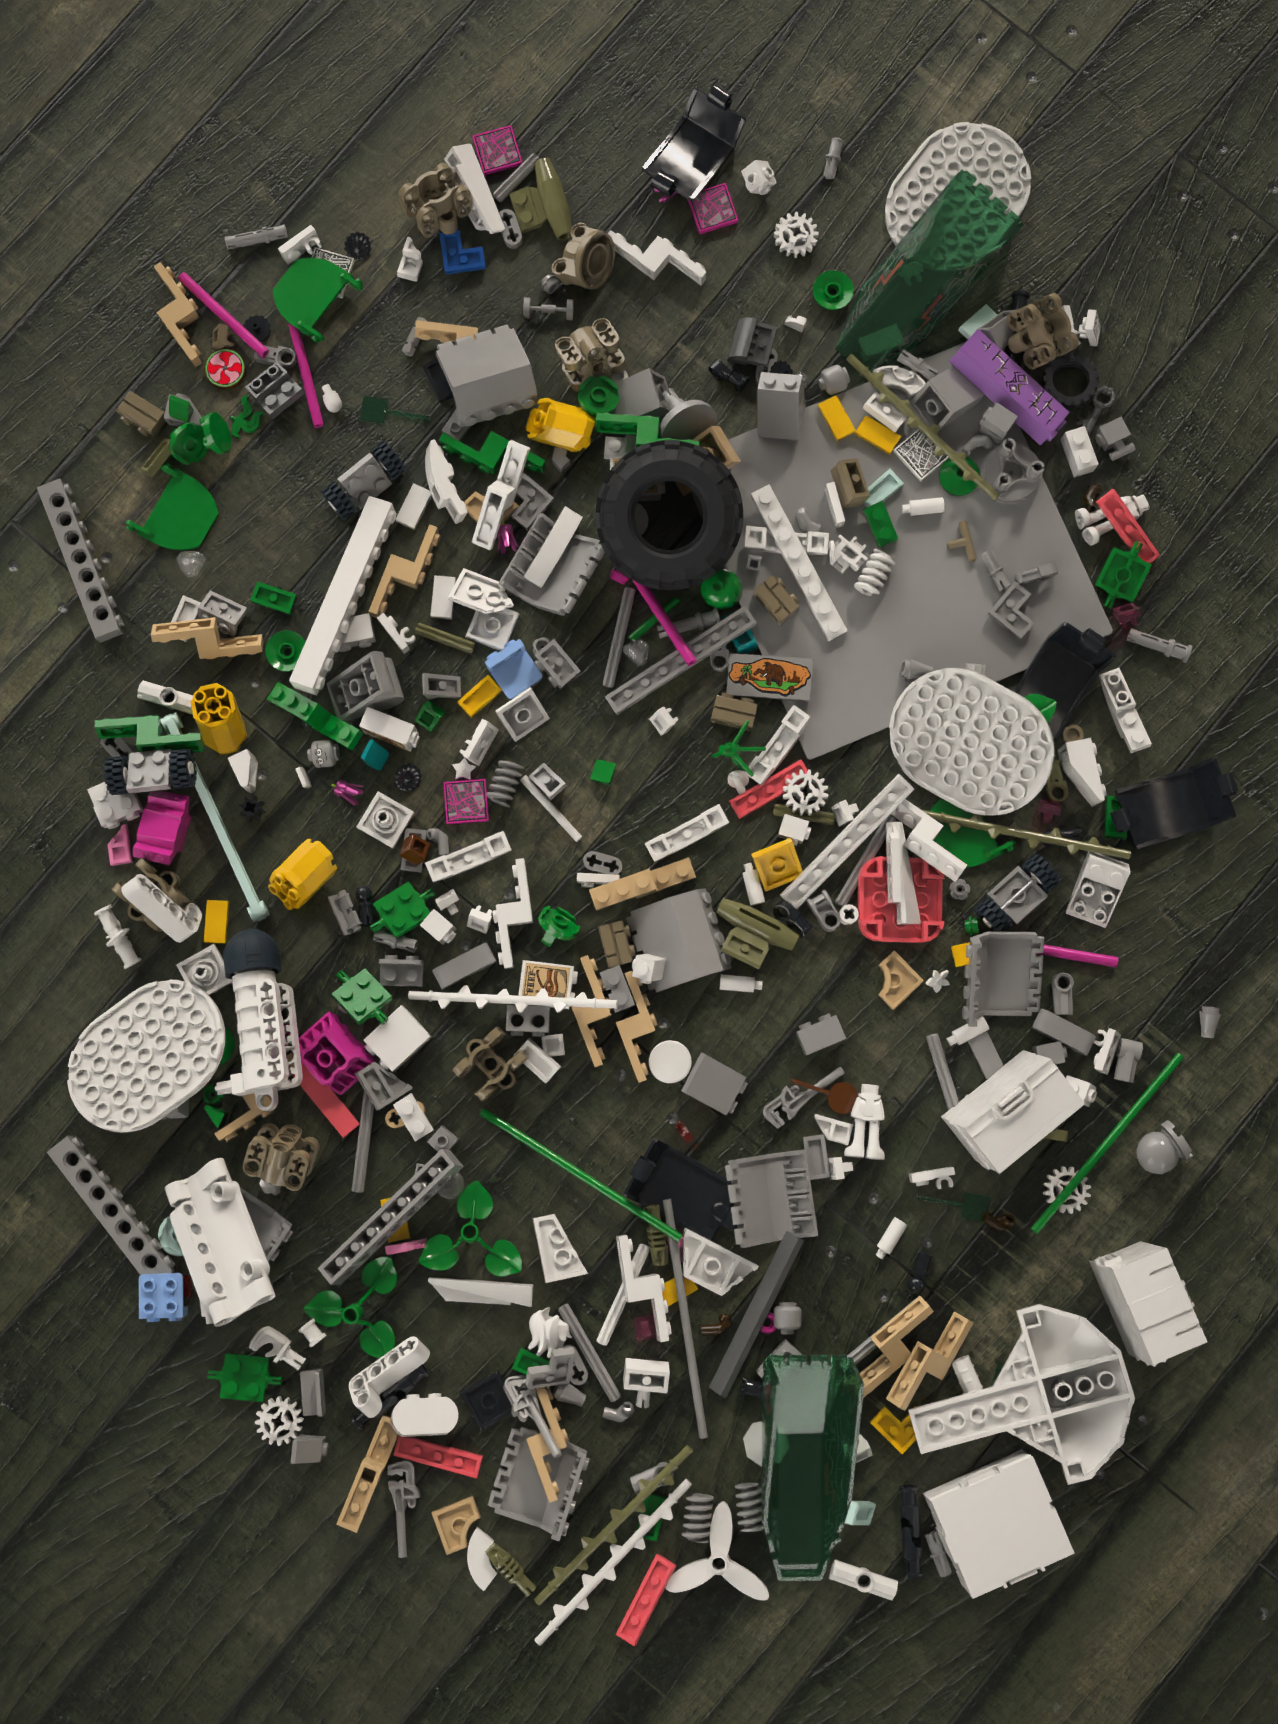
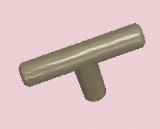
M967 521L959 522L962 539L947 542V548L952 550L965 546L969 562H974L977 558Z

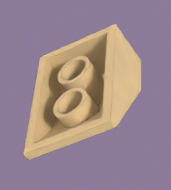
M711 426L692 439L693 441H699V446L716 456L728 470L741 462L720 426ZM675 482L683 496L693 492L688 486Z

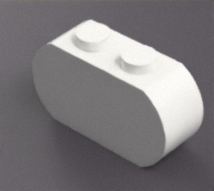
M441 1393L428 1394V1398H420L419 1394L406 1395V1399L399 1401L391 1414V1425L394 1431L401 1437L446 1435L455 1427L458 1421V1409L455 1403L448 1397H441Z

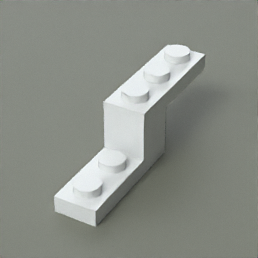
M611 230L608 233L614 242L615 252L653 280L656 279L668 262L699 285H702L706 280L707 271L704 266L698 262L694 263L684 251H678L666 238L662 239L657 236L642 254L640 248L636 245L631 246L620 233L615 234Z
M513 440L508 442L498 478L488 486L471 543L487 550L493 549L504 511L513 505L530 451L529 447Z
M905 799L891 813L895 818L913 829L903 846L956 882L967 864L934 842L943 825Z
M524 858L515 859L516 865H512L514 878L518 877L519 886H515L516 898H521V901L496 905V910H493L494 923H498L499 931H495L497 944H501L502 952H498L499 963L504 965L505 969L514 968L508 926L533 923Z
M627 1235L616 1236L625 1301L629 1303L651 1299L657 1341H669V1335L672 1332L670 1322H666L665 1313H668L667 1301L663 1300L662 1291H665L664 1280L658 1274L634 1277L636 1265L634 1260L631 1261L630 1252H633L632 1240L628 1239Z

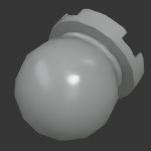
M1169 1120L1160 1125L1161 1132L1148 1133L1138 1142L1136 1155L1140 1166L1145 1171L1153 1174H1164L1170 1172L1177 1165L1179 1158L1186 1161L1193 1156L1191 1154L1192 1150L1182 1135L1178 1137L1172 1130L1175 1126Z

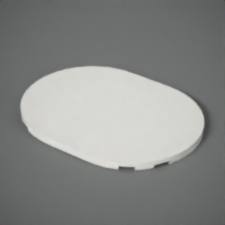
M955 123L952 126L939 129L929 136L895 178L887 196L885 205L886 226L895 246H898V250L910 261L922 263L923 268L939 272L964 270L975 265V263L978 264L980 259L984 260L989 256L1019 218L1030 195L1031 171L1022 149L1005 132L984 123ZM947 189L945 193L941 196L940 194L942 193V191ZM922 229L924 232L919 235L920 233L918 232Z
M945 668L932 671L912 682L900 695L893 708L889 725L890 744L894 757H896L903 772L919 786L958 808L978 815L1007 814L1029 803L1047 783L1053 768L1055 750L1053 736L1046 719L1030 701L984 675L962 668Z
M155 981L136 989L96 1018L79 1036L78 1039L80 1040L74 1051L71 1052L68 1063L69 1080H67L75 1107L90 1123L108 1131L126 1133L138 1131L155 1124L194 1096L212 1078L224 1052L225 1026L221 1012L213 999L200 988L184 981Z

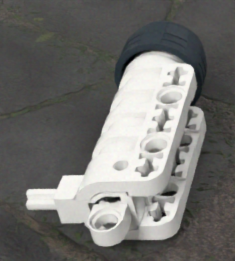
M246 929L230 938L223 955L225 977L232 979L233 992H235V1011L238 1020L237 1030L240 1039L239 1049L242 1058V1073L230 1075L231 1080L216 1083L215 1091H217V1095L232 1093L233 1095L243 1096L253 1093L255 1094L256 1104L259 1109L272 1111L278 1105V1091L297 1087L303 1080L294 993L289 985L276 982L275 974L281 972L279 948L275 940L261 930ZM282 989L286 990V993L283 994V996L281 997L280 993L282 992ZM287 1008L289 1016L283 1020L281 1011ZM287 1031H288V1032H290L291 1034H290V1036H287V1039H286V1038H285V1034H287ZM292 1050L294 1057L288 1062L286 1052ZM291 1074H295V1078L292 1081L288 1080ZM266 1095H270L272 1099L268 1107L263 1105V1099Z

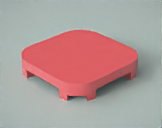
M875 857L865 862L860 868L858 875V925L862 934L869 940L876 942L922 943L932 941L943 929L945 922L942 921V880L945 879L944 874L922 858H909L921 923L897 925L896 903H888L887 857Z

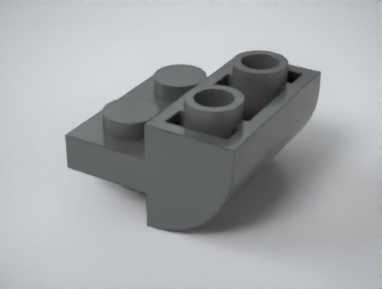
M745 317L739 319L727 362L744 366L752 364L767 368L777 333V326L757 322L756 318Z
M277 361L245 386L258 405L272 419L305 394L302 388Z

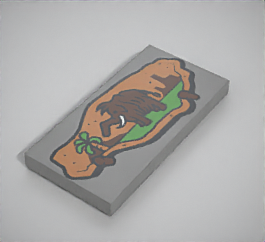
M730 653L726 693L739 697L810 701L813 659Z

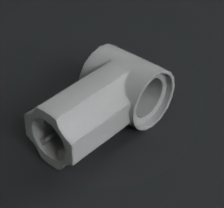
M1068 973L1057 974L1051 979L1053 1014L1073 1015L1072 987L1074 980ZM1060 977H1063L1067 982L1064 989L1058 986V979Z
M1120 1038L1116 1050L1118 1059L1114 1079L1133 1083L1137 1061L1140 1060L1142 1055V1042Z
M660 1462L655 1467L630 1477L636 1495L641 1492L638 1483L640 1479L652 1481L658 1475V1471L664 1469L669 1463Z

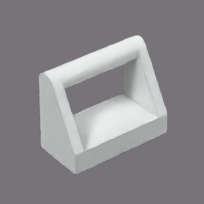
M245 749L229 757L228 760L239 784L249 793H254L256 791L258 762L255 756L248 749Z

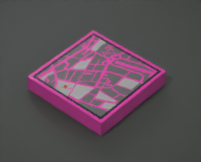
M511 125L472 136L484 176L518 167L522 164Z
M726 183L704 189L694 201L688 200L699 235L738 223V217Z
M486 779L443 782L447 825L489 821Z

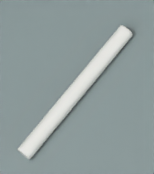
M527 775L522 777L520 781L567 833L576 842L579 841L582 835Z

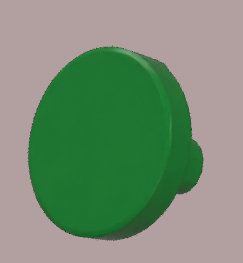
M217 412L201 417L200 425L205 435L203 438L204 446L207 449H212L217 454L229 452L232 444L231 434L224 418Z

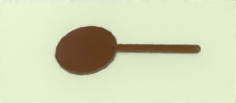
M796 1079L791 1080L794 1084L828 1095L827 1101L830 1108L839 1114L850 1113L858 1097L856 1089L849 1083H836L828 1091Z

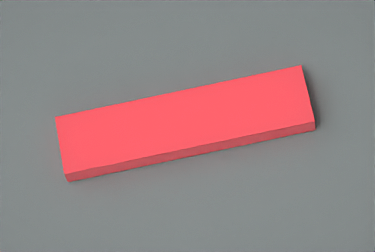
M1111 489L1096 501L1129 551H1131L1134 542L1138 541L1143 544L1138 553V556L1143 561L1152 563L1160 556L1115 489Z
M803 761L795 762L769 777L762 785L757 784L745 791V793L729 800L738 819H742L787 793L782 791L783 786H788L785 783L787 778L792 780L791 774L793 772L798 776L799 770L802 769L803 773L807 774L808 770ZM800 780L795 784L800 785L801 783H803V780Z
M301 1062L303 1080L300 1086L343 1138L360 1125L359 1121L327 1084L322 1086Z
M399 1435L393 1456L476 1479L483 1458L482 1455L417 1437H401Z
M656 1554L616 1633L618 1637L633 1646L637 1645L677 1566L676 1564Z

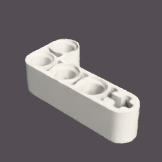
M142 874L136 875L122 886L121 890L124 897L176 942H183L198 930L202 913L195 904L189 903L182 909Z
M410 1337L355 1375L349 1382V1391L354 1405L369 1418L378 1415L382 1408L379 1395L424 1364L430 1356V1350L417 1337Z

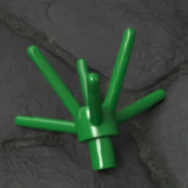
M746 720L733 742L720 745L719 752L712 754V758L722 755L730 757L739 770H745L753 777L754 773L739 757L740 752L765 751L766 748L740 747L737 744L749 724V720Z

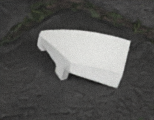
M407 237L397 277L417 282L423 261L421 253L414 246L411 237Z

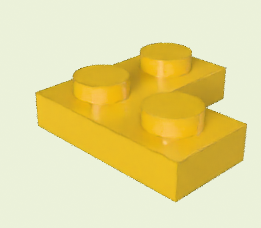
M884 1406L870 1421L901 1454L916 1440L909 1413L900 1422Z

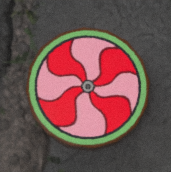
M222 348L215 350L209 355L205 362L204 371L207 379L214 387L221 390L233 389L243 382L246 376V365L238 352Z

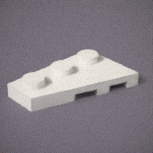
M555 1214L533 1218L545 1283L588 1274Z

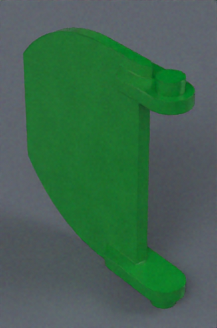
M302 258L293 262L273 288V296L283 318L305 335H311V339L318 344L319 341L323 342L325 338L313 329L316 323L346 284L361 292L364 283L359 278L354 280V276L330 261L319 258Z
M164 462L159 470L171 476V480L144 526L141 527L127 520L125 523L127 525L126 529L130 532L136 530V534L166 549L191 550L198 548L203 543L219 515L217 505L210 492L199 481L176 468L170 469L171 465Z
M942 798L930 810L931 812H943L946 815L970 819L974 815ZM943 822L942 829L934 839L935 843L967 864L966 868L978 866L1005 853L1004 849H1007L1009 852L1015 849L1014 844H1016L1015 840H1012L998 847L995 839H991L988 831L961 826L956 833H952L949 824Z

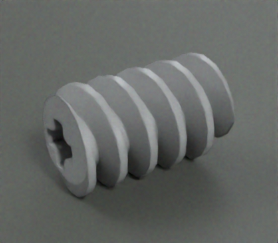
M498 761V765L501 768L495 769V773L499 776L492 778L496 784H490L489 788L493 792H487L486 796L492 802L510 808L506 800H513L509 792H516L512 784H519L514 778L522 776L517 770L524 769V767L510 761Z
M759 1483L735 1485L736 1489L741 1490V1493L736 1494V1498L742 1499L741 1502L736 1503L737 1507L743 1508L742 1511L737 1512L738 1516L743 1517V1520L738 1521V1525L744 1526L740 1530L741 1532H755L765 1528V1523L760 1522L762 1521V1516H765L759 1513L764 1510V1505L759 1504L763 1501V1496L758 1495L763 1492L762 1487L757 1486Z
M694 1493L693 1496L686 1497V1500L692 1502V1504L685 1506V1509L691 1512L684 1515V1518L690 1521L683 1524V1527L687 1528L688 1532H683L682 1536L688 1540L697 1543L709 1542L705 1537L710 1534V1531L706 1528L711 1526V1522L706 1519L712 1517V1513L707 1511L713 1508V1504L708 1502L714 1499L712 1495Z

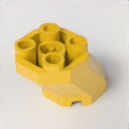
M550 398L539 399L537 404H540L537 409L533 407L526 424V431L530 432V434H527L528 438L536 442L563 448L570 452H578L582 448H588L591 443L590 436L592 430L596 425V417L588 414L580 407L557 402Z
M218 683L201 686L194 693L190 703L193 717L197 722L204 744L220 755L237 752L242 742L247 738V733L234 694Z
M311 839L304 841L272 872L269 878L271 883L268 885L269 891L276 895L288 910L302 907L334 876L337 870L336 864L332 866L331 860L334 859L332 853L320 841H315L314 843H311Z

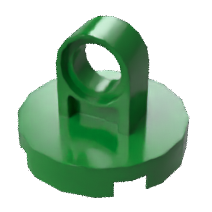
M590 376L582 382L579 388V404L585 412L592 416H596L597 413L611 414L619 403L618 387L613 380L606 376Z
M185 423L177 429L174 428L169 436L171 438L169 447L172 456L185 465L201 461L208 451L203 444V438L205 437L203 428L195 423Z
M546 906L538 917L539 924L546 931L541 942L549 948L557 938L561 940L574 939L580 929V926L575 924L576 918L560 907L554 910L550 909L551 906Z

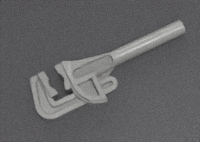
M838 1067L814 1086L824 1089L845 1074L841 1067ZM797 1085L790 1088L785 1086L777 1098L764 1106L762 1114L765 1119L778 1129L785 1123L779 1117V1112H774V1109L782 1105L781 1110L786 1113L788 1120H791L799 1109L819 1092L812 1089L799 1092Z
M527 1375L508 1377L504 1383V1391L512 1404L513 1417L518 1416L522 1422H525L528 1416L535 1421L553 1457L558 1458L562 1453L541 1415L536 1389L520 1391V1389L527 1387L525 1383Z
M407 1459L388 1465V1475L398 1474L403 1476L404 1472H406V1482L405 1479L400 1481L389 1480L388 1488L392 1494L396 1511L399 1558L407 1557L405 1509L407 1505L410 1508H414L417 1502L416 1498H420L419 1489L415 1484V1466L412 1461Z

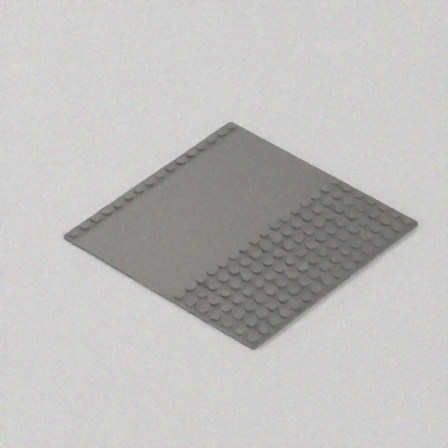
M966 342L925 358L923 362L938 370V375L953 367L949 360ZM907 366L903 367L904 369L911 371V369ZM918 374L927 383L928 379ZM870 382L837 395L855 430H857L866 415L884 425L863 409L864 404L875 392L881 394ZM889 388L900 400H909L910 402L913 400L903 391ZM985 396L978 405L938 432V436L956 453H962L961 449L973 436L981 435L979 431L982 426L979 423L988 407L993 409L995 403ZM827 399L805 408L799 440L758 437V427L728 439L741 461L729 471L734 477L741 493L744 520L737 547L723 568L734 572L742 583L743 591L739 605L741 608L746 606L757 622V625L751 628V632L757 642L761 655L813 659L810 701L781 699L787 713L795 705L811 716L804 731L798 738L807 759H815L889 727L892 711L898 698L912 682L917 680L905 679V677L900 675L903 660H915L933 667V671L945 668L966 669V663L986 665L985 677L998 682L1026 670L1048 635L1064 622L1071 624L1081 632L1090 628L1102 637L1112 633L1113 629L1043 476L1037 492L1029 500L1015 505L994 501L980 487H976L973 492L964 496L949 494L943 489L939 481L941 465L920 482L893 451L888 455L858 437L855 433L837 442L818 408V404ZM910 403L909 408L926 424V422L922 419V417ZM908 418L895 432L901 436L895 448L918 430L917 427L909 428L907 426ZM1014 422L1004 440L1012 438L1016 444L1029 448L1020 426ZM993 442V446L989 449L979 446L970 456L966 455V457L971 458L980 470L985 456L998 445ZM858 459L867 488L889 469L904 483L899 490L884 502L899 539L878 548L862 510L867 507L864 503L855 508L844 509L842 507L845 518L844 526L835 529L825 493V486L827 483L834 482L831 470L841 460ZM959 470L957 474L963 476L964 472ZM770 484L796 533H808L799 528L795 519V513L799 508L803 507L808 510L810 521L821 525L819 532L829 533V542L833 540L835 543L841 534L849 542L856 536V541L863 546L865 544L867 546L862 554L868 559L857 571L849 567L843 574L830 564L829 542L828 554L808 555L848 630L829 642L782 554L763 551L759 571L746 569L750 552L749 548L744 547L746 526L767 528L750 495ZM693 491L691 495L703 520L701 501ZM940 497L944 499L943 513L910 516V513H902V505L909 504V501ZM967 521L977 558L974 562H969L965 546L952 550L947 548V542L962 539L959 522ZM878 549L889 555L896 564L895 566L888 565L892 570L891 573L884 572L888 577L887 580L880 579L884 586L876 587L880 591L879 595L873 593L872 596H867L859 592L854 585L859 582L858 577L862 575L863 568H866L867 561H870L869 557L874 553L873 550ZM987 551H993L1000 566L1004 567L1003 572L1011 585L1015 582L1014 576L1017 572L1030 570L1049 563L1056 564L1057 575L1022 585L1031 595L1019 608V611L1033 621L1034 624L1021 640L1017 639L988 615L989 611L1009 588L999 592L992 576L988 575L990 572L982 559V555ZM772 575L776 579L778 577L781 578L786 585L785 590L789 595L793 593L800 602L798 604L800 606L798 612L780 626L753 596L754 589Z

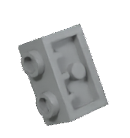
M210 590L198 606L197 619L216 617L218 630L223 634L234 637L237 633V626L247 613V607Z
M554 639L534 655V664L541 672L544 670L549 675L547 679L553 687L563 688L565 684L581 672Z
M385 955V959H379L380 984L382 986L423 987L424 961L419 960V956H406V960H398V956Z

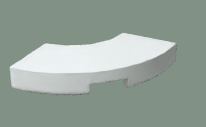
M883 366L873 370V373H884L882 383L887 388L899 389L910 399L915 397L926 384L917 373L898 366Z
M477 1527L468 1545L467 1562L472 1578L479 1588L484 1591L498 1571L493 1567L491 1560L485 1552L493 1544L494 1540Z

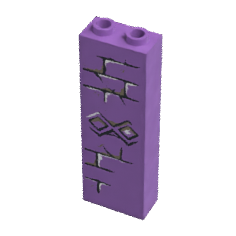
M977 329L949 360L956 369L993 403H999L1017 415L1015 423L1039 445L1046 439L1050 442L1058 433L1057 431L1067 422L1064 419L1069 414V411L981 330Z

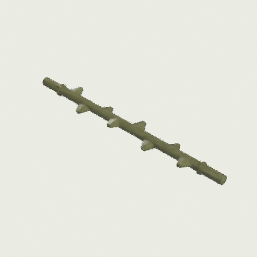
M853 354L848 356L846 360L881 393L879 403L891 402L908 418L907 426L909 428L917 427L936 445L934 452L936 457L947 455L964 472L963 479L965 481L973 480L977 487H980L994 501L1000 496L986 482L985 478L983 479L965 462L966 454L964 452L956 453L938 436L940 428L938 424L927 426L909 408V400H900L882 383L883 372L872 373Z
M922 810L941 824L942 822L948 823L952 833H956L963 826L988 831L991 839H995L999 834L1027 839L1032 849L1040 842L1067 847L1071 855H1074L1078 850L1130 859L1131 851L1113 848L1110 845H1100L1095 837L1089 842L1062 838L1058 828H1054L1047 835L1022 830L1018 822H1013L1007 827L983 822L981 815L974 814L970 819L946 815L943 812L936 813Z
M686 1445L673 1460H669L670 1463L652 1481L640 1479L638 1483L641 1492L623 1510L611 1509L612 1521L594 1539L585 1536L581 1538L584 1549L565 1568L557 1566L553 1568L555 1578L548 1582V1585L539 1593L534 1601L540 1606L554 1591L558 1590V1587L576 1569L587 1570L589 1567L586 1559L604 1541L615 1544L617 1539L614 1531L634 1511L641 1513L646 1511L643 1501L661 1483L670 1486L674 1484L672 1472L678 1469L679 1465L693 1452L692 1448Z

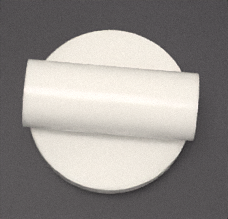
M741 770L731 772L728 775L729 785L736 788L738 794L745 793V786L749 782L748 775Z

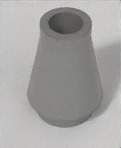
M912 659L903 660L900 675L905 677V679H918L932 672L933 667Z
M1202 1006V1011H1199L1201 1037L1214 1038L1221 1016L1219 1008Z
M570 1383L555 1385L552 1396L557 1401L580 1407L586 1398V1394L580 1392Z

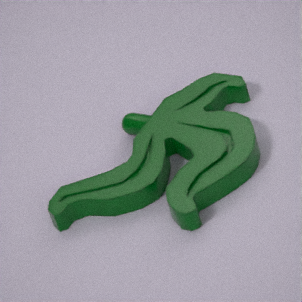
M244 395L241 399L243 412L237 418L234 416L230 417L234 421L232 424V435L237 439L240 438L238 434L241 429L246 433H253L258 430L261 416H264V412L258 411L254 413L250 421L244 420L253 413L252 406L247 401V395Z

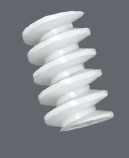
M878 549L873 550L874 553L869 557L870 561H867L866 568H863L862 575L858 577L859 582L854 585L859 592L867 596H872L873 593L879 595L880 591L876 587L884 586L880 579L887 580L888 577L884 572L891 573L892 570L888 565L895 566L896 564L889 555Z

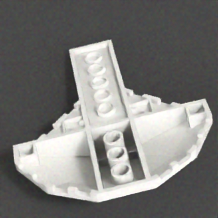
M1037 1304L1016 1310L1022 1333L992 1387L908 1409L921 1454L1007 1431L1059 1461L1066 1482L1070 1485L1092 1479L1104 1463L1106 1464L1111 1455L1123 1445L1135 1396L1119 1348L1085 1317Z

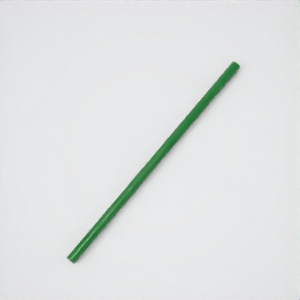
M1177 1053L1031 1227L1035 1234L1041 1231L1184 1059L1180 1053Z
M483 1108L479 1115L675 1241L679 1242L683 1235L487 1109Z

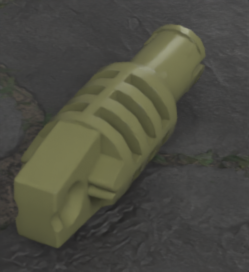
M646 1206V1211L661 1221L660 1206ZM648 1223L646 1230L648 1232V1244L650 1245L649 1250L653 1265L664 1266L669 1263L666 1234Z
M495 1542L485 1551L498 1572L509 1583H514L526 1597L531 1594L528 1588L532 1592L536 1589V1585L524 1574L523 1567L509 1552L505 1551Z

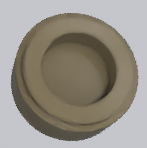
M1069 725L1064 729L1061 737L1063 742L1067 743L1082 740L1084 733L1078 725Z

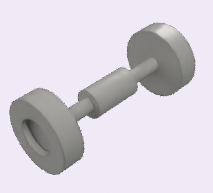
M524 297L523 317L524 319H530L531 310L555 314L557 311L566 312V320L573 321L574 300L567 299V308L556 307V305H541L540 307L531 306V298Z

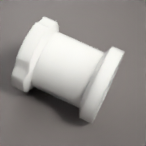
M849 904L843 906L838 912L841 923L844 925L853 924L859 916L858 909ZM843 911H852L851 917L853 919H845V913Z
M314 1318L298 1330L310 1342V1347H313L327 1336L316 1326Z

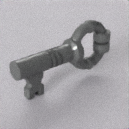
M1104 385L1097 389L1095 397L1092 398L1095 408L1089 420L1078 417V421L1075 424L1085 426L1088 435L1091 434L1101 412L1110 408L1115 403L1116 394L1113 391L1114 388ZM1100 393L1111 396L1107 404L1097 401Z

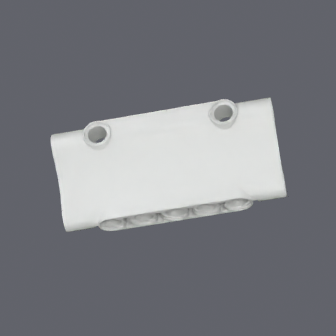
M217 1158L211 1160L189 1178L175 1181L165 1186L170 1206L175 1207V1210L170 1214L171 1223L198 1297L204 1305L208 1306L214 1326L226 1325L246 1311L272 1300L276 1295L268 1277L270 1272L269 1263L247 1210L239 1184L236 1181H232L224 1159Z

